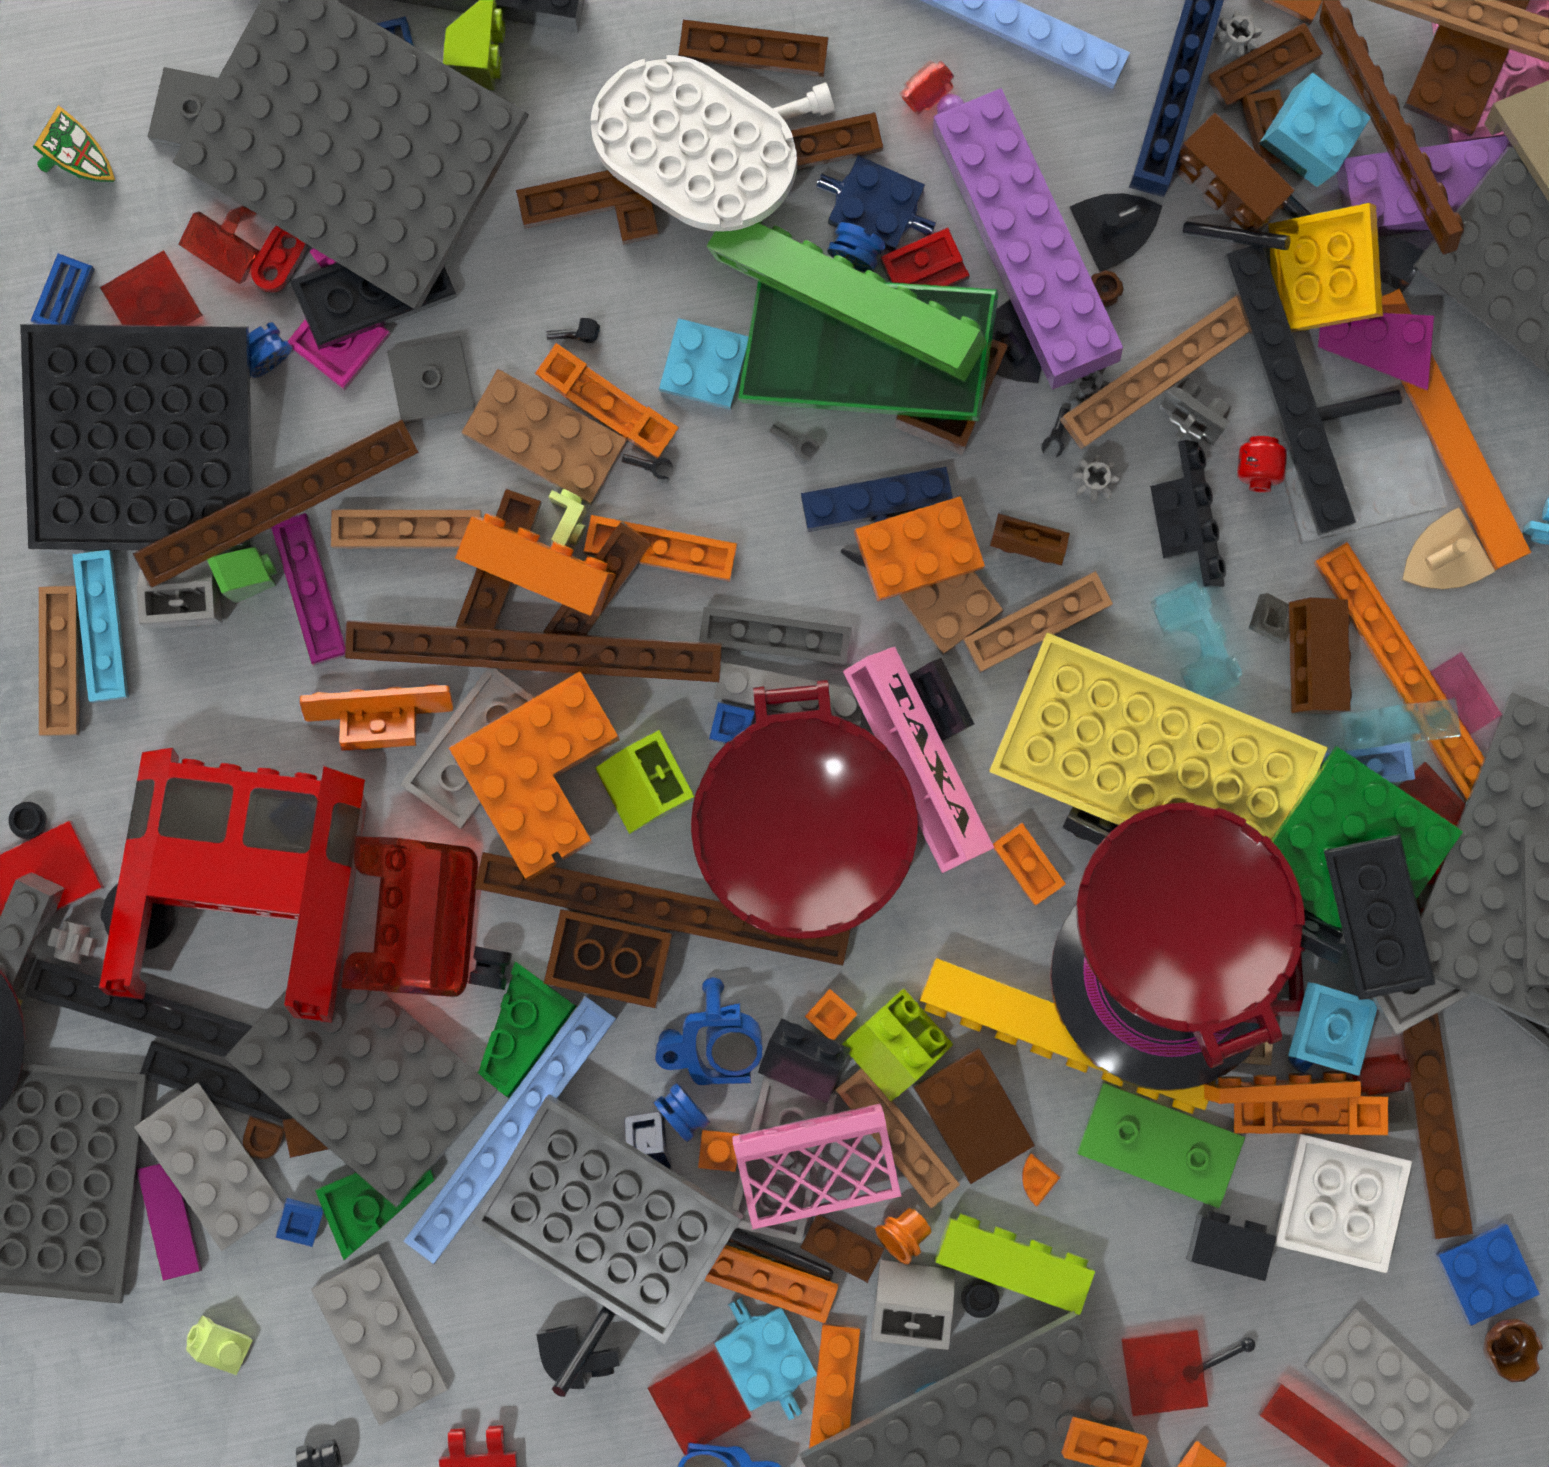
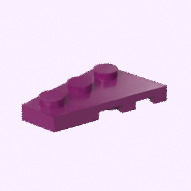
M1383 313V316L1320 327L1318 348L1428 391L1434 316Z

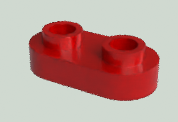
M275 226L251 266V277L258 288L268 293L282 290L288 284L303 258L308 244L280 227ZM286 239H296L294 247L289 249L284 247ZM275 269L278 271L275 279H266V273L269 270Z

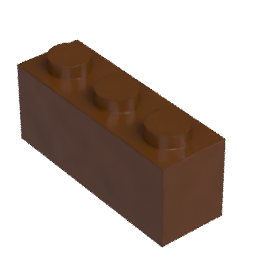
M1308 597L1289 602L1291 713L1330 715L1351 711L1352 690L1350 687L1349 666L1351 652L1349 650L1350 615L1348 613V599Z

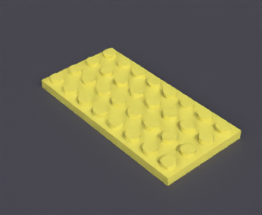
M1046 632L989 772L1117 825H1120L1133 815L1156 806L1171 803H1195V805L1215 809L1219 807L1246 819V823L1260 834L1272 839L1317 774L1328 747Z

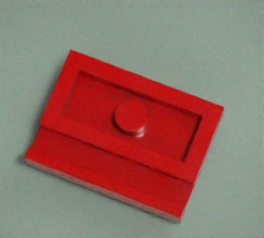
M948 227L880 258L891 283L954 286L970 277Z

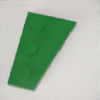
M516 961L511 971L512 977L507 992L504 994L500 1005L501 1010L494 1031L491 1032L478 1071L479 1075L507 1098L512 1096L577 1007L548 984H543L544 981Z
M432 1168L397 1208L357 1173L315 1190L343 1260L351 1256L436 1180Z

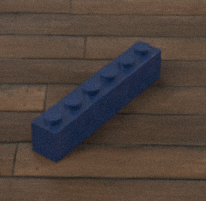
M1184 0L1129 188L1164 198L1172 179L1224 0Z

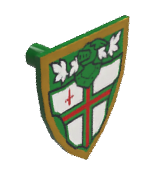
M58 105L33 145V148L43 155L37 162L39 169L47 173L57 165L79 179L83 178L95 182H114L115 178L111 166L99 144L84 126Z

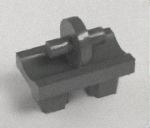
M1186 378L1178 386L1173 385L1158 409L1170 416L1167 421L1168 423L1179 429L1174 437L1176 441H1181L1186 434L1197 442L1200 438H1203L1214 445L1230 422L1227 420L1231 406L1220 398H1214L1209 407L1196 400L1202 389L1199 384L1190 378Z

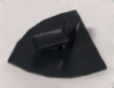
M1117 193L1099 195L1070 206L1099 273L1131 258L1147 242L1156 227L1162 205L1144 197Z
M1009 299L996 309L992 339L1008 345L996 375L1016 382L1038 384L1041 365Z

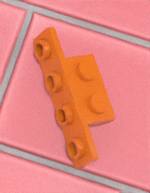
M428 684L424 687L413 688L390 687L384 690L370 691L355 689L341 693L316 692L312 695H301L300 707L304 720L307 722L340 719L339 743L341 750L346 751L416 746V714L453 711V700L448 685Z

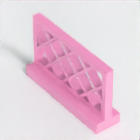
M881 1103L732 1136L752 1230L901 1197ZM879 1132L882 1146L874 1159L856 1148L864 1135ZM855 1138L852 1144L845 1141L846 1139ZM837 1142L848 1149L837 1167L819 1156L828 1143ZM818 1146L814 1153L807 1149ZM799 1150L810 1157L800 1175L782 1165L789 1152ZM852 1153L870 1163L859 1181L842 1171ZM781 1154L777 1161L770 1157ZM883 1154L885 1156L887 1167L879 1163ZM763 1159L773 1166L763 1183L748 1175L747 1161ZM815 1161L833 1171L822 1189L804 1179ZM875 1167L889 1175L890 1189L875 1192L864 1185ZM778 1169L796 1180L785 1198L767 1187ZM838 1175L855 1185L850 1196L846 1199L838 1200L827 1193ZM751 1184L759 1188L755 1193L754 1197L751 1189ZM800 1184L818 1194L810 1207L800 1208L790 1201ZM860 1190H863L864 1192L868 1193L857 1196ZM763 1192L781 1202L774 1215L758 1218L755 1204ZM823 1198L830 1201L828 1203L820 1204ZM786 1206L792 1209V1211L783 1212Z

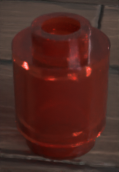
M929 60L903 84L905 88L899 95L917 115L924 110L928 112L944 95H947L954 88L951 82L954 75L942 61L935 64Z
M1398 1053L1366 1057L1363 1060L1360 1075L1352 1074L1353 1080L1361 1082V1093L1365 1092L1367 1096L1404 1091L1405 1083L1411 1081L1408 1061L1401 1060Z

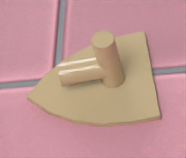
M1458 507L1429 525L1415 541L1406 559L1402 580L1422 588L1444 590L1464 587L1483 579L1496 570L1461 509Z

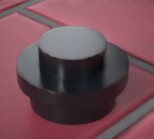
M22 802L11 810L8 823L11 831L16 836L23 839H32L41 835L45 830L47 816L40 805L33 802Z
M977 1279L969 1282L964 1287L961 1302L968 1314L976 1318H985L992 1315L998 1308L999 1293L992 1283Z

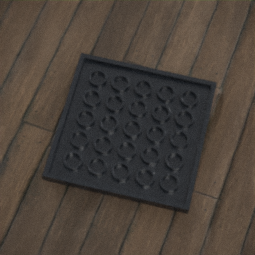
M20 324L28 549L140 550L252 494L249 326ZM253 537L226 551L234 552L254 547Z

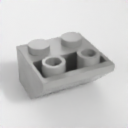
M207 560L152 588L149 587L140 569L137 582L140 625L149 630L222 624L221 592Z
M880 1260L871 1329L872 1341L949 1350L954 1305L955 1269L911 1263L907 1265L902 1262Z

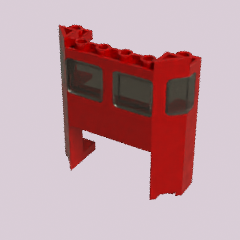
M173 747L142 752L99 989L106 995L144 999L146 984L140 979L153 903L298 921L284 1006L294 1018L332 1023L367 808V801L363 795L365 779L323 766L321 780H317V776L303 772L295 773L294 777L281 776L279 771L270 768H257V772L242 771L241 766L230 763H221L219 768L204 766V762L188 758L182 759V763H178L179 756Z

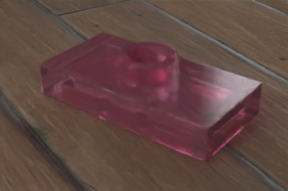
M1462 652L1430 671L1470 735L1502 715Z

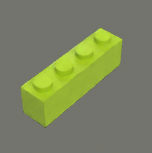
M962 1213L959 1214L958 1219L948 1218L934 1258L936 1263L1069 1312L1074 1311L1075 1314H1081L1095 1274L1092 1268L1087 1267L1089 1260L1068 1252L1065 1259L1051 1254L1052 1246L1031 1239L1028 1246L1015 1241L1016 1233L995 1226L994 1232L979 1228L980 1220Z

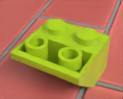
M479 0L446 28L443 64L487 90H494L495 78L501 79L503 58L499 56L498 43L505 42L506 22L502 21V9L497 8L495 0Z
M660 730L627 746L595 767L629 835L691 803L695 798Z
M903 988L841 1045L851 1049L849 1055L892 1102L914 1084L954 1044Z

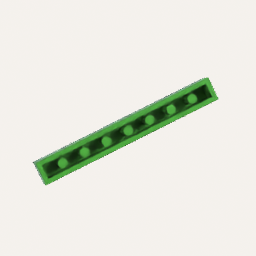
M762 221L743 229L723 232L715 231L706 247L717 261L964 382L987 345V341L981 332V326L974 320L962 316L959 320L949 315V311L937 302L929 301L926 304L918 300L917 295L906 287L898 285L895 289L886 285V281L880 275L870 270H867L865 274L854 269V265L841 256L835 255L832 259L824 255L823 250L810 241L804 240L801 244L793 240L792 235L779 226L774 225L770 229L762 225Z

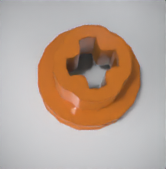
M911 1208L905 1210L897 1219L886 1217L884 1225H878L875 1228L880 1242L887 1251L898 1261L907 1265L912 1261V1256H918L921 1253L919 1244L932 1233L927 1221L921 1214Z

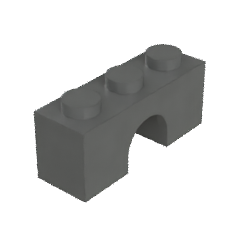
M32 872L16 879L0 916V970L8 979L15 993L24 987L37 956L31 952L34 942L42 928L52 921L65 890L64 887Z

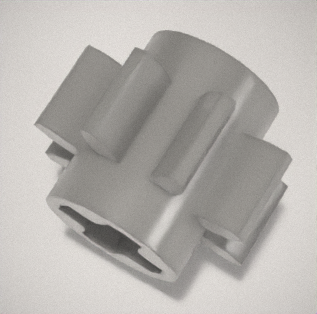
M1235 10L1230 21L1224 17L1220 19L1218 25L1224 31L1216 33L1214 41L1222 42L1224 47L1222 55H1226L1229 52L1236 54V57L1240 58L1243 56L1246 48L1249 51L1257 48L1258 44L1252 38L1259 37L1262 28L1254 27L1252 22L1253 14L1246 17L1240 15L1238 10ZM1238 31H1241L1244 34V36L1241 35L1238 37V39L1232 36V34H1236Z
M1096 455L1093 463L1090 464L1081 459L1079 467L1083 473H1075L1071 477V480L1080 483L1076 495L1079 496L1083 493L1090 495L1091 503H1094L1097 495L1101 493L1109 499L1112 493L1107 485H1115L1119 482L1118 477L1111 476L1110 471L1114 466V462L1105 465L1100 462V455ZM1090 473L1092 475L1100 473L1103 476L1100 484L1097 482L1092 485L1088 483L1087 480L1090 477Z
M64 920L61 929L51 928L47 945L56 948L53 957L81 964L84 955L93 957L98 939L89 937L91 927Z

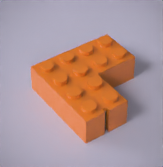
M580 671L449 747V750L527 881L556 865L557 862L552 856L556 852H559L562 859L565 860L593 843L555 778L608 748L620 739Z

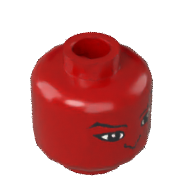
M1250 437L1249 442L1242 444L1239 449L1237 478L1241 482L1248 484L1249 490L1252 492H1271V486L1279 485L1285 479L1286 448L1280 445L1279 440L1275 437Z

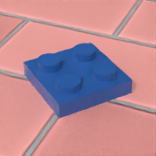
M1503 1223L1436 1254L1466 1322L1470 1326L1540 1295L1508 1224Z

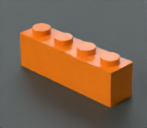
M485 513L484 518L471 516L455 559L589 616H600L616 574L606 571L607 563L587 556L585 561L572 556L574 549L554 541L551 547L538 542L539 534L519 527L516 533L505 528L506 521L494 515Z

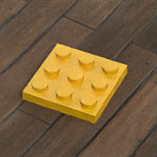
M1366 203L1268 224L1269 233L1289 235L1291 238L1288 250L1270 248L1271 273L1291 332L1383 316L1376 205Z

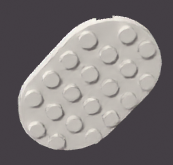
M666 55L667 59L645 62L644 58L625 66L605 83L596 97L591 112L592 138L599 159L605 168L618 180L675 218L703 230L733 231L762 221L771 215L788 196L797 172V155L794 139L787 123L766 103L699 61L682 56Z

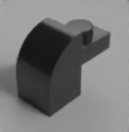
M1379 238L1381 281L1395 289H1400L1403 293L1418 271L1413 265L1425 250L1401 238Z
M577 1324L539 1330L536 1334L542 1365L546 1373L555 1382L580 1344ZM619 1347L593 1351L572 1384L571 1389H585L587 1385L586 1372H591L593 1378L614 1374V1367L620 1366L622 1362Z

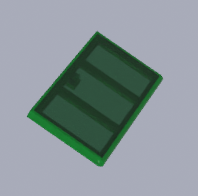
M758 281L738 399L742 403L979 421L999 297L998 290L885 283L895 289L898 285L906 287L917 295L918 300L926 304L929 301L937 302L949 311V315L959 320L962 316L968 317L981 326V332L987 341V345L964 382Z

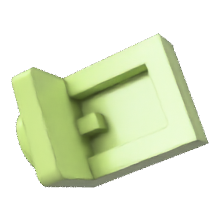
M565 489L562 490L561 494L552 490L548 496L550 502L566 511L551 540L570 547L571 543L577 545L586 528V525L582 524L587 513L585 506L581 505L583 499Z
M201 1316L198 1324L194 1325L189 1331L186 1351L197 1362L237 1375L253 1340L248 1335L217 1325L210 1318Z

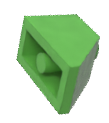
M256 547L217 555L207 559L221 593L235 604L276 586L272 575L277 574V570L268 553L262 555L261 551Z

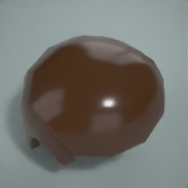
M1519 1319L1502 1320L1496 1323L1486 1334L1483 1343V1353L1489 1367L1500 1377L1509 1382H1525L1540 1369L1537 1357L1543 1346L1534 1328Z

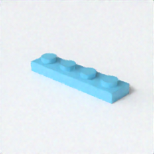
M104 550L73 554L88 700L91 703L127 699L129 694L113 552Z

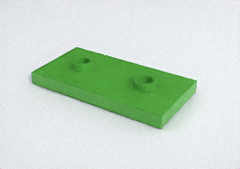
M1102 1082L1076 1154L1220 1208L1245 1137Z

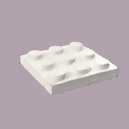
M1298 1134L1274 1245L1387 1273L1412 1161Z

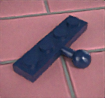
M947 467L801 493L807 532L873 520L876 523L889 517L953 499Z

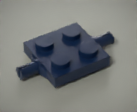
M857 156L850 173L842 182L822 173L816 185V188L836 195L835 206L828 219L829 225L837 228L839 223L845 222L860 226L869 235L874 233L885 242L884 245L886 246L884 249L891 252L897 250L902 237L910 228L929 236L934 231L937 223L917 215V205L924 191L925 184L861 156Z

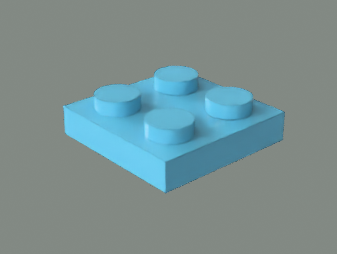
M678 318L659 391L731 410L746 355L749 336Z
M1308 982L1288 1056L1359 1076L1377 1012L1374 1001L1369 999L1359 1000L1356 995Z

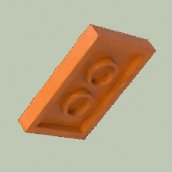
M961 496L859 527L854 531L878 602L975 572L985 567Z

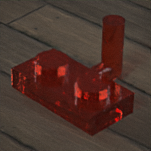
M243 205L228 211L222 225L200 211L193 213L178 245L236 283L241 284L246 281L251 271V266L260 250L234 233L240 222L254 217L256 213Z

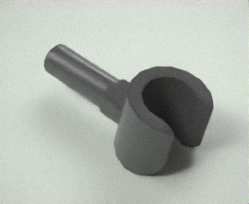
M775 424L769 430L770 433L794 448L795 455L800 461L807 462L811 460V458L801 452L802 444H809L812 448L819 449L818 443L814 439L805 438L800 440Z

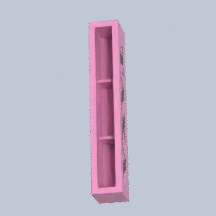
M895 646L867 656L845 669L843 673L874 736L897 759L909 780L915 798L918 825L941 872H947L994 849Z

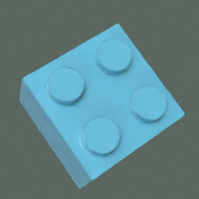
M1312 73L1293 88L1259 144L1314 186L1318 187L1338 172L1371 116L1316 74Z

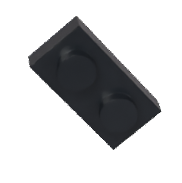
M942 658L936 659L909 674L942 742L975 725Z

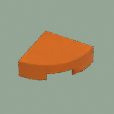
M1029 1153L1022 1169V1183L1026 1195L1037 1207L1061 1177L1033 1154Z

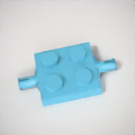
M740 1297L736 1301L742 1314H740L734 1301L728 1304L738 1325L730 1334L715 1341L714 1344L749 1411L767 1402L779 1400L787 1419H794L795 1417L788 1406L789 1403L796 1416L803 1412L799 1408L792 1392L800 1384L817 1374L783 1309L777 1307L764 1315L752 1317L743 1301V1297Z

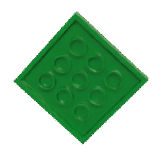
M1335 746L1271 840L1284 855L1296 877L1304 908L1324 922L1342 928L1324 850L1401 834L1417 899L1463 831Z

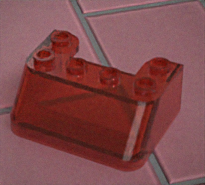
M356 836L354 863L357 870L365 876L380 877L374 950L373 952L356 951L348 956L343 968L342 988L446 997L461 995L467 986L476 895L475 885L478 873V859L475 852L466 846L395 837Z

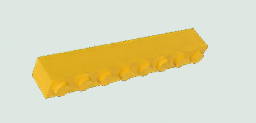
M938 958L934 959L919 998L920 1002L926 1003L924 1011L944 1019L947 1012L961 1017L959 1024L978 1032L981 1031L982 1026L997 1031L994 1038L1014 1046H1016L1018 1039L1032 1044L1030 1049L1032 1053L1048 1059L1052 1058L1053 1053L1067 1058L1066 1066L1087 1073L1089 1067L1103 1072L1102 1080L1122 1087L1124 1082L1120 1080L1121 1078L1112 1075L1102 1067L1098 1068L1076 1047V1042L1069 1034L1065 1025H1062L1054 1003ZM1204 1085L1177 1091L1150 1090L1138 1087L1136 1093L1154 1100H1158L1160 1094L1174 1099L1172 1107L1190 1114L1194 1113L1195 1108L1205 1110L1209 1101L1204 1099Z

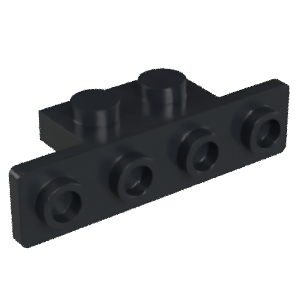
M1190 440L1179 441L1178 447L1184 478L1150 486L1163 559H1172L1198 552L1204 586L1210 588L1224 587L1223 577L1226 576V565L1223 558L1219 555L1217 545L1220 533L1217 522L1213 519L1210 504L1213 502L1211 487L1206 483L1205 479L1206 456L1198 442Z

